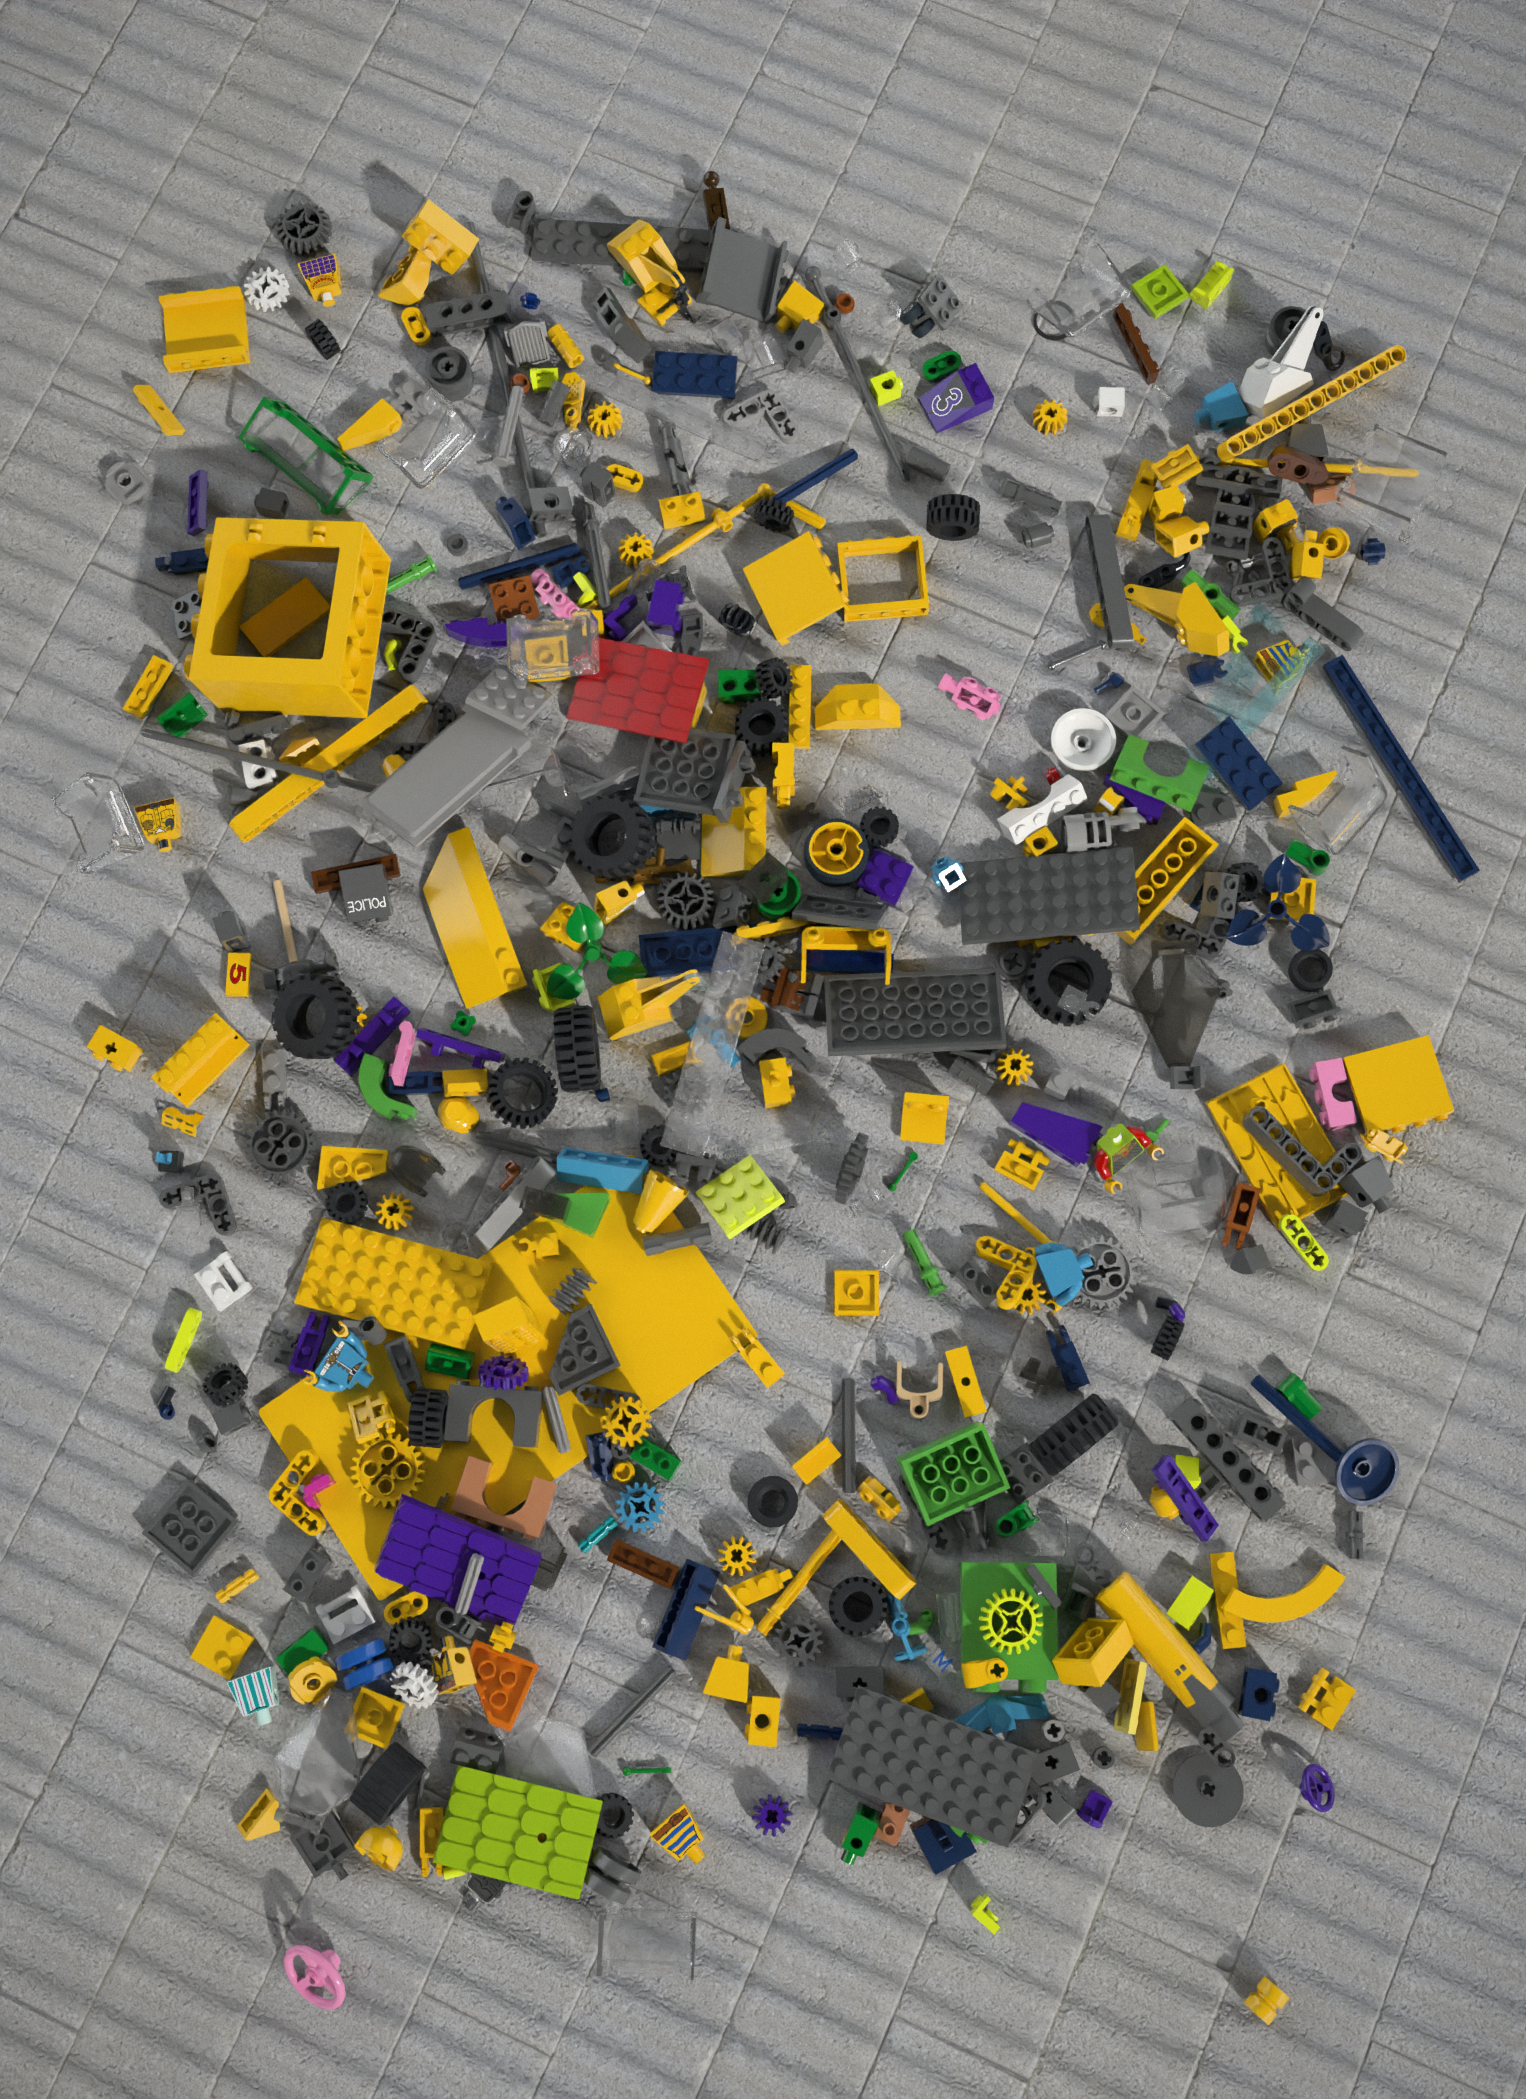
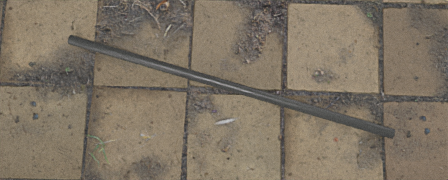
M465 223L464 227L477 237L474 223ZM477 242L471 257L480 294L490 293L479 242ZM498 325L488 327L506 407H508L511 394L510 374ZM518 415L513 437L527 491V489L536 488ZM533 521L536 536L538 538L545 537L547 532L544 522L537 523Z

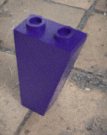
M1022 1102L1009 1123L1010 1126L1076 1168L1080 1162L1082 1164L1086 1163L1091 1155L1088 1152L1092 1144L1097 1146L1096 1143L1103 1136L1100 1133L1103 1127L1099 1124Z

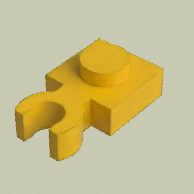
M557 1232L534 1234L535 1241H530L526 1238L519 1240L520 1244H528L529 1246L527 1251L520 1252L521 1256H529L532 1252H536L537 1258L559 1256Z

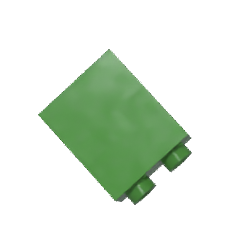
M959 1562L960 1677L962 1679V1663L1000 1658L1008 1667V1675L1005 1679L1018 1680V1692L1046 1693L1047 1680H1058V1674L1052 1662V1659L1058 1653L1057 1608L1053 1609L1044 1596L1039 1597L1031 1587L1034 1582L1024 1570L1030 1564H1034L1057 1595L1056 1563ZM1011 1588L1015 1589L1016 1597H1018L1020 1591H1024V1600L1028 1596L1033 1597L1029 1603L1030 1606L1034 1603L1039 1605L1034 1610V1613L1042 1612L1043 1616L1036 1618V1621L1043 1622V1626H1036L1035 1630L1042 1633L1041 1636L1032 1635L1037 1643L1033 1644L1028 1640L1029 1650H1025L1023 1645H1020V1654L1016 1653L1015 1647H1012L1011 1654H1007V1646H1004L1002 1652H998L999 1643L990 1647L989 1643L993 1638L990 1637L985 1640L983 1636L988 1633V1630L981 1631L979 1629L980 1626L986 1625V1621H980L979 1616L986 1617L987 1613L982 1612L980 1609L981 1607L987 1609L990 1607L985 1600L996 1601L992 1595L994 1592L1001 1598L1002 1589L1006 1590L1007 1596H1010ZM1006 1601L999 1606L1006 1612H1012L1020 1603ZM1025 1610L1020 1618V1622L1028 1631L1030 1617L1028 1611ZM993 1612L992 1627L996 1634L1002 1621L997 1613ZM1002 1613L1008 1622L1006 1627L1010 1628L1011 1625L1020 1630L1014 1621L1016 1615L1012 1614V1617H1009V1615L1006 1616ZM1011 1630L1002 1637V1640L1013 1642L1021 1639L1023 1636L1015 1630ZM996 1663L994 1664V1669H991L990 1672H994L996 1676H999L1000 1671L1004 1670V1667H999ZM999 1682L971 1688V1691L999 1692Z

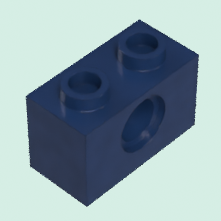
M1245 1667L1238 1715L1270 1722L1271 1717H1274L1276 1711V1703L1273 1702L1274 1693H1277L1279 1690L1280 1681L1277 1679V1673ZM1258 1688H1262L1265 1692V1697L1261 1701H1257L1254 1696Z

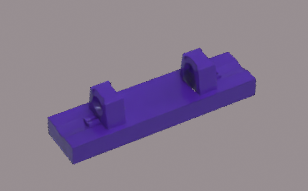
M393 996L334 1062L352 1077L360 1068L364 1054L372 1055L411 1011Z
M425 1028L418 1029L416 1038L433 1042L430 1054L441 1056L445 1046L475 1055L472 1067L478 1069L483 1068L486 1059L501 1063L504 1062L506 1053Z
M1170 1454L1163 1455L1151 1470L1158 1479L1155 1483L1159 1489H1165L1181 1512L1182 1516H1180V1519L1183 1523L1190 1525L1200 1541H1208L1219 1526Z

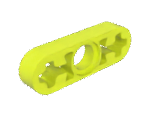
M1292 1214L1281 1216L1278 1221L1279 1230L1304 1263L1312 1270H1324L1329 1262L1328 1256L1302 1221ZM1286 1220H1293L1294 1223L1292 1224V1227L1295 1229V1231H1299L1301 1229V1232L1295 1234V1232L1292 1229H1286ZM1301 1236H1306L1309 1240V1244L1305 1249H1301L1298 1246V1239ZM1311 1251L1315 1256H1321L1319 1260L1321 1264H1313L1314 1257L1311 1254L1305 1255V1253Z
M191 1307L187 1310L166 1360L165 1369L178 1373L181 1369L201 1321L202 1311Z

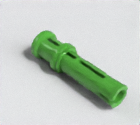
M427 554L425 559L417 563L412 562L408 569L389 578L386 595L415 579L422 580L423 576L432 571L437 572L438 569L431 556Z
M912 1229L904 1233L902 1236L921 1272L920 1279L924 1280L929 1290V1297L945 1291L948 1287L943 1284L938 1274L939 1269L933 1266L916 1230Z

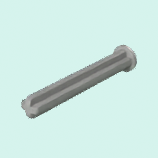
M514 386L511 390L497 454L493 458V463L502 467H507L510 463L508 458L524 389L519 386Z

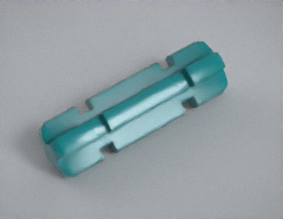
M608 1516L603 1521V1524L600 1523L587 1535L586 1539L583 1538L578 1543V1547L583 1553H587L593 1544L596 1545L609 1533V1530H613L618 1525L613 1516Z

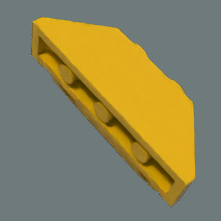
M878 683L835 685L815 707V730L901 728L900 706Z

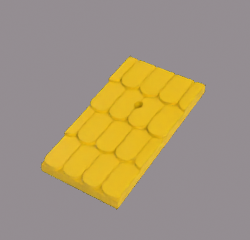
M1284 1063L1205 1102L1251 1186L1261 1189L1259 1199L1277 1230H1279L1278 1221L1285 1214L1296 1215L1301 1220L1349 1195L1338 1182L1325 1194L1319 1197L1312 1196L1242 1124V1118L1247 1112L1256 1106H1262L1321 1165L1334 1154L1333 1146ZM1253 1115L1254 1120L1259 1122L1257 1117ZM1269 1132L1270 1136L1275 1139L1273 1133ZM1285 1148L1286 1152L1291 1155L1290 1151ZM1301 1164L1303 1170L1307 1171L1306 1167L1303 1164ZM1332 1166V1170L1337 1173L1336 1169ZM1318 1181L1319 1186L1323 1188L1322 1183ZM1286 1220L1287 1226L1285 1228L1293 1224L1294 1221Z

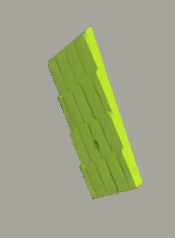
M457 1765L432 1862L579 1900L603 1801ZM544 1833V1840L539 1842L538 1835Z

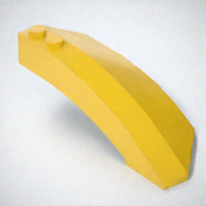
M469 826L449 833L423 887V891L466 1009L526 988L528 984Z

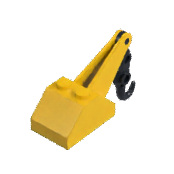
M640 219L607 243L609 252L645 293L659 283L669 285L674 294L672 299L679 307L682 315L689 323H696V319L690 315L687 309L689 297L685 292L687 290L684 284L685 279L677 270V263L663 239L648 222Z
M1189 552L1183 554L1184 558L1181 561L1161 565L1139 579L1137 585L1128 584L1124 587L1126 601L1176 628L1178 642L1181 646L1185 645L1188 651L1219 657L1230 650L1228 628L1196 582L1186 586L1182 593L1159 589L1173 581L1179 572L1188 566L1191 560Z

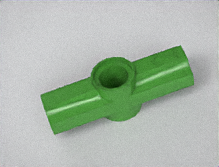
M1194 569L1189 570L1180 581V584L1185 588L1196 582L1205 596L1206 594H1211L1215 597L1210 599L1206 596L1219 617L1222 619L1228 615L1233 621L1241 609L1222 594L1221 588L1217 584L1209 583Z

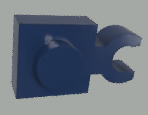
M585 556L579 557L574 564L569 559L551 568L561 589L575 583L576 581L573 576L578 572L588 574L591 571L590 565L581 567V564L586 562Z
M1209 660L1189 664L1187 671L1192 687L1213 683L1214 676L1217 678L1225 677L1228 671H1220L1217 668L1224 665V660H1217L1214 665H1210Z

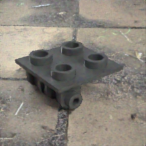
M198 589L171 601L178 640L192 635L191 619L195 613H200L202 603Z
M657 817V848L665 849L664 859L700 860L701 818Z
M1028 1442L1000 1460L1010 1486L1007 1490L1017 1505L1054 1481L1031 1453Z

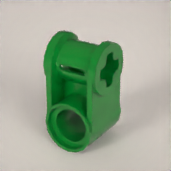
M1026 1500L1017 1505L1010 1512L995 1521L993 1529L999 1537L1006 1538L1039 1521V1518L1035 1517L1028 1505L1029 1501ZM1002 1520L1008 1521L1011 1525L1008 1533H1003L1000 1530Z

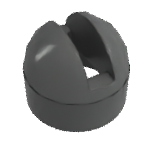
M788 1192V1197H786L785 1193L782 1194L785 1202L779 1206V1209L797 1207V1200L793 1193Z
M207 1432L198 1438L196 1445L199 1446V1451L206 1453L217 1447V1440L213 1434Z

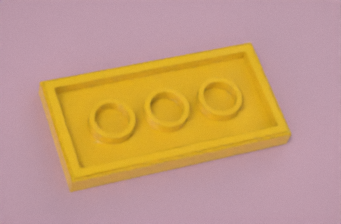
M305 577L240 625L239 628L263 657H270L330 612L331 606L310 580Z

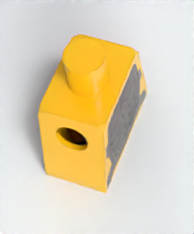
M1285 499L1261 511L1252 524V531L1260 545H1262L1268 538H1277V533L1287 526L1293 525L1296 529L1298 515L1290 501Z

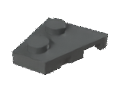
M1203 791L1199 792L1191 812H1189L1192 823L1200 829L1236 820L1237 818L1231 797Z

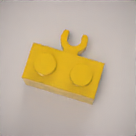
M786 1057L759 1061L765 1108L792 1105L791 1098H795L794 1085H789L788 1077L792 1076L791 1063L786 1064Z

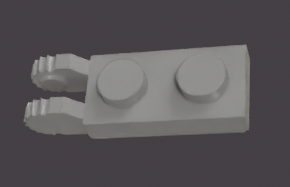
M284 1049L262 1051L265 1110H272V1095L277 1094L279 1109H286V1052Z

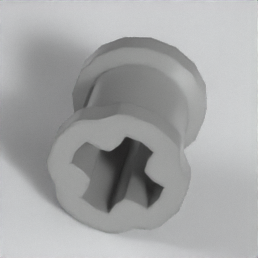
M1054 1718L1046 1719L1041 1726L1043 1736L1052 1742H1057L1064 1736L1063 1724ZM1050 1724L1059 1729L1055 1731V1736L1047 1732L1051 1728Z

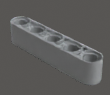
M541 1156L535 1157L473 1226L466 1238L482 1253L489 1251L553 1179L556 1170Z

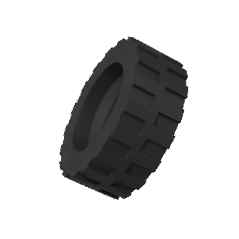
M763 1477L749 1491L747 1500L749 1512L763 1526L771 1528L783 1526L794 1517L797 1511L798 1496L796 1490L789 1481L782 1477ZM776 1490L783 1495L784 1506L779 1512L768 1513L762 1507L761 1500L767 1491Z

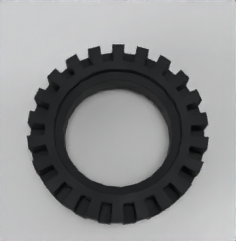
M519 1057L515 1058L513 1062L511 1060L506 1061L504 1065L501 1064L494 1072L486 1089V1094H489L487 1103H491L489 1107L491 1112L494 1110L497 1112L495 1114L497 1119L500 1117L504 1119L502 1121L503 1124L506 1125L510 1122L513 1128H516L517 1125H520V1129H525L528 1125L529 1128H532L536 1124H541L552 1112L558 1099L556 1097L558 1088H554L556 1080L550 1079L553 1074L550 1071L546 1073L544 1071L546 1067L543 1064L541 1067L536 1066L538 1061L533 1060L532 1063H529V1058H524L520 1061ZM521 1075L532 1079L538 1085L541 1092L540 1105L530 1111H521L508 1104L503 1094V1085L510 1077Z

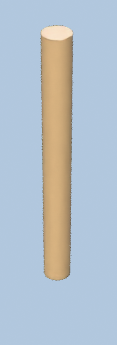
M276 880L273 881L289 963H297L298 958L282 881Z

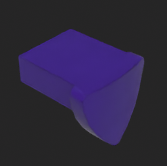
M1090 1789L1081 1809H1077L1076 1814L1089 1825L1101 1829L1103 1826L1102 1822L1113 1801Z

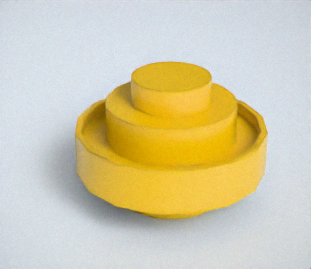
M1330 527L1320 534L1317 543L1324 545V557L1336 559L1347 552L1350 539L1347 532L1342 528Z

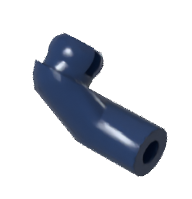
M1200 1623L1199 1637L1195 1641H1188L1198 1654H1201L1211 1643V1623Z

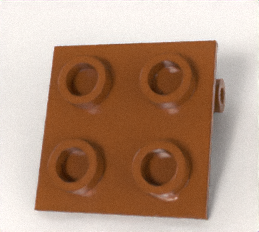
M530 575L489 584L498 622L509 623L517 619L529 620L540 617Z

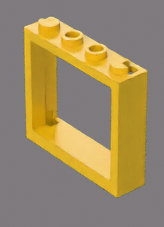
M906 535L899 538L887 536L876 540L866 538L862 541L847 540V542L837 543L841 590L844 589L847 596L848 586L845 557L915 551L920 599L859 605H849L848 601L846 603L849 610L843 607L844 622L928 615L929 600L922 536Z

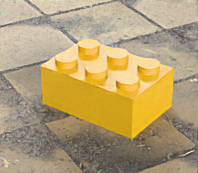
M429 199L411 219L401 236L451 275L467 260L479 241V238Z
M1086 1618L1052 1659L1061 1684L1101 1687L1133 1646L1134 1642L1125 1620Z

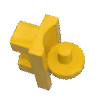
M1013 776L1008 779V782L1013 785L1012 788L999 778L993 782L996 785L992 789L990 796L998 802L1003 799L1006 793L1012 797L1006 806L1008 810L1011 811L1014 808L1022 809L1023 806L1027 808L1030 804L1027 799L1017 792L1020 790L1025 794L1028 791V788L1023 785L1026 780L1023 776L1018 780Z

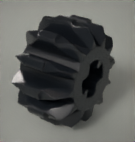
M732 603L726 604L722 608L718 618L720 624L725 629L741 637L748 636L756 622L753 615Z

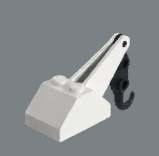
M1309 306L1271 359L1264 357L1258 359L1246 370L1238 394L1247 412L1264 419L1314 384L1311 373L1304 371L1312 345L1316 355L1323 361L1326 369L1336 371L1343 365L1345 361L1344 351H1341L1339 361L1336 364L1332 363L1333 344L1327 324L1321 321L1323 318V310L1321 308Z

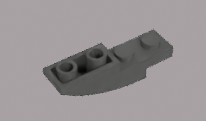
M605 286L593 300L598 310L596 314L616 342L639 364L652 348L636 322L627 316L612 290Z

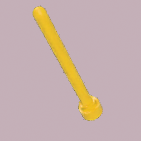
M986 1182L980 1183V1190L1041 1244L1057 1243L1050 1240Z

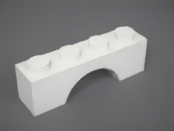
M1068 774L1051 785L1049 796L1039 804L1029 808H1014L998 818L997 821L1004 836L1017 845L1024 841L1025 838L1054 822L1088 799L1081 782Z

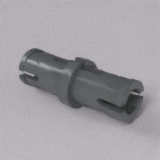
M1348 1511L1349 1532H1346V1537H1349L1348 1558L1364 1559L1363 1538H1365V1533H1363V1512Z

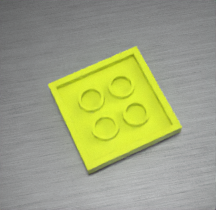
M751 1155L695 1192L729 1240L785 1202L783 1196Z

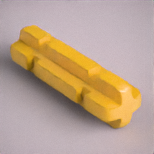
M251 1568L244 1573V1576L240 1575L227 1584L225 1589L222 1588L217 1591L215 1595L218 1601L225 1603L230 1599V1596H235L249 1586L248 1583L256 1581L259 1578L257 1572Z

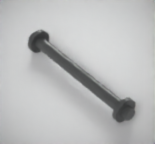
M1099 640L1098 644L1055 662L1050 660L1047 667L1054 671L1055 667L1100 648L1105 650L1106 642Z

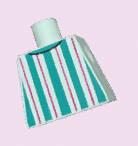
M275 1666L227 1682L243 1716L255 1713L258 1726L272 1722L269 1708L279 1705Z

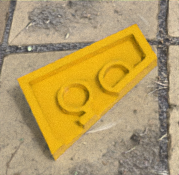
M322 1146L317 1190L336 1187L338 1183H352L387 1174L389 1151Z

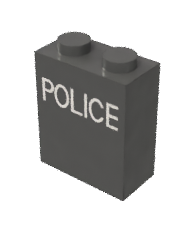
M384 863L338 871L348 923L354 922V926L367 924L369 919H375L376 922L389 920L388 916L393 915Z

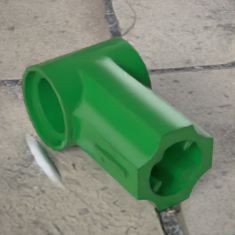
M1296 838L1291 842L1285 853L1288 858L1306 867L1313 875L1323 874L1330 862V856L1326 851L1316 850ZM1318 859L1322 861L1323 865L1318 866L1313 860Z
M1295 1373L1289 1375L1276 1387V1390L1309 1420L1323 1408L1308 1392L1305 1383Z

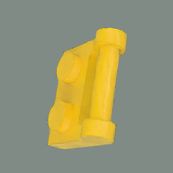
M662 283L657 284L637 300L638 305L659 327H662L666 320L679 310V307L673 303L661 314L658 313L673 301L672 297L674 296L670 286ZM686 292V294H687L688 297H689V301H688V305H689V304L692 302V299H691L690 295Z

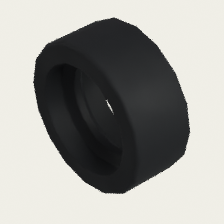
M1320 949L1313 951L1301 950L1293 957L1288 968L1289 978L1294 986L1308 992L1317 991L1325 986L1333 973L1331 959ZM1308 957L1318 960L1323 966L1321 979L1315 982H1307L1302 979L1298 973V964L1301 960Z

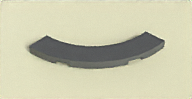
M698 613L681 616L682 633L676 653L698 657L703 639V615Z

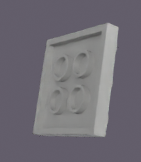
M496 667L467 695L465 703L522 731L551 701L552 694L543 688L508 673L504 669Z

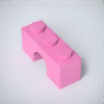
M1342 1058L1315 1062L1309 1070L1311 1082H1314L1316 1087L1314 1097L1316 1103L1320 1104L1321 1112L1319 1113L1321 1125L1325 1126L1326 1131L1352 1127L1357 1123L1352 1101L1340 1102L1332 1095V1086L1342 1084L1347 1079Z

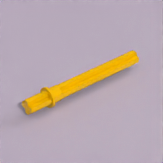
M833 1529L770 1609L767 1608L768 1612L755 1627L765 1636L768 1635L778 1620L782 1621V1615L842 1540Z

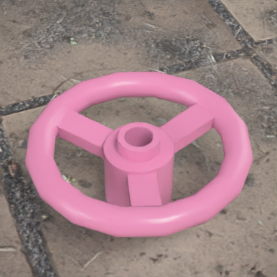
M294 1945L288 1948L283 1959L284 1968L290 1983L297 1992L308 2002L319 2008L333 2010L340 2007L346 1993L344 1982L338 1972L341 1962L339 1956L330 1949L320 1953L306 1945ZM296 1955H300L308 1966L305 1969L306 1976L302 1979L299 1978L294 1968L293 1959ZM310 1985L314 1987H322L324 1985L335 1998H322L308 1987Z

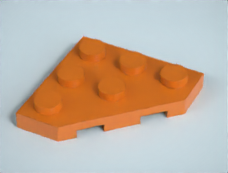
M475 1639L469 1651L477 1681L473 1685L489 1724L511 1732L539 1669V1665L506 1651H503V1653L493 1649V1646Z

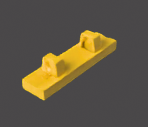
M1143 459L1116 532L1117 536L1136 541L1158 481L1151 468L1154 462Z

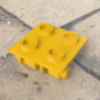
M562 901L540 927V930L545 933L546 937H551L557 943L561 941L562 946L566 944V947L570 948L572 952L575 953L577 951L580 953L584 946L582 945L583 943L574 942L566 932L567 921L575 907Z

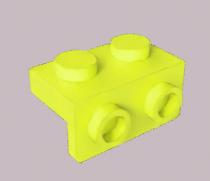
M561 963L541 971L538 969L533 970L534 977H532L535 988L540 991L541 997H539L541 1007L551 1014L558 1008L576 1005L574 999H559L548 995L547 983L550 974Z

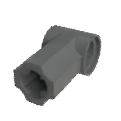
M367 1316L359 1321L348 1318L342 1320L347 1330H351L361 1340H366L371 1345H379L387 1337V1331L374 1316Z

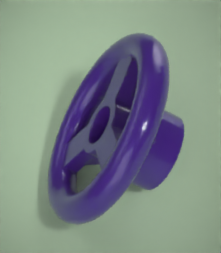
M1318 1764L1307 1765L1303 1771L1300 1784L1301 1795L1315 1810L1327 1812L1332 1808L1335 1799L1331 1778L1322 1766ZM1313 1771L1318 1772L1325 1783L1319 1781ZM1324 1791H1327V1801L1324 1805H1321L1322 1795Z

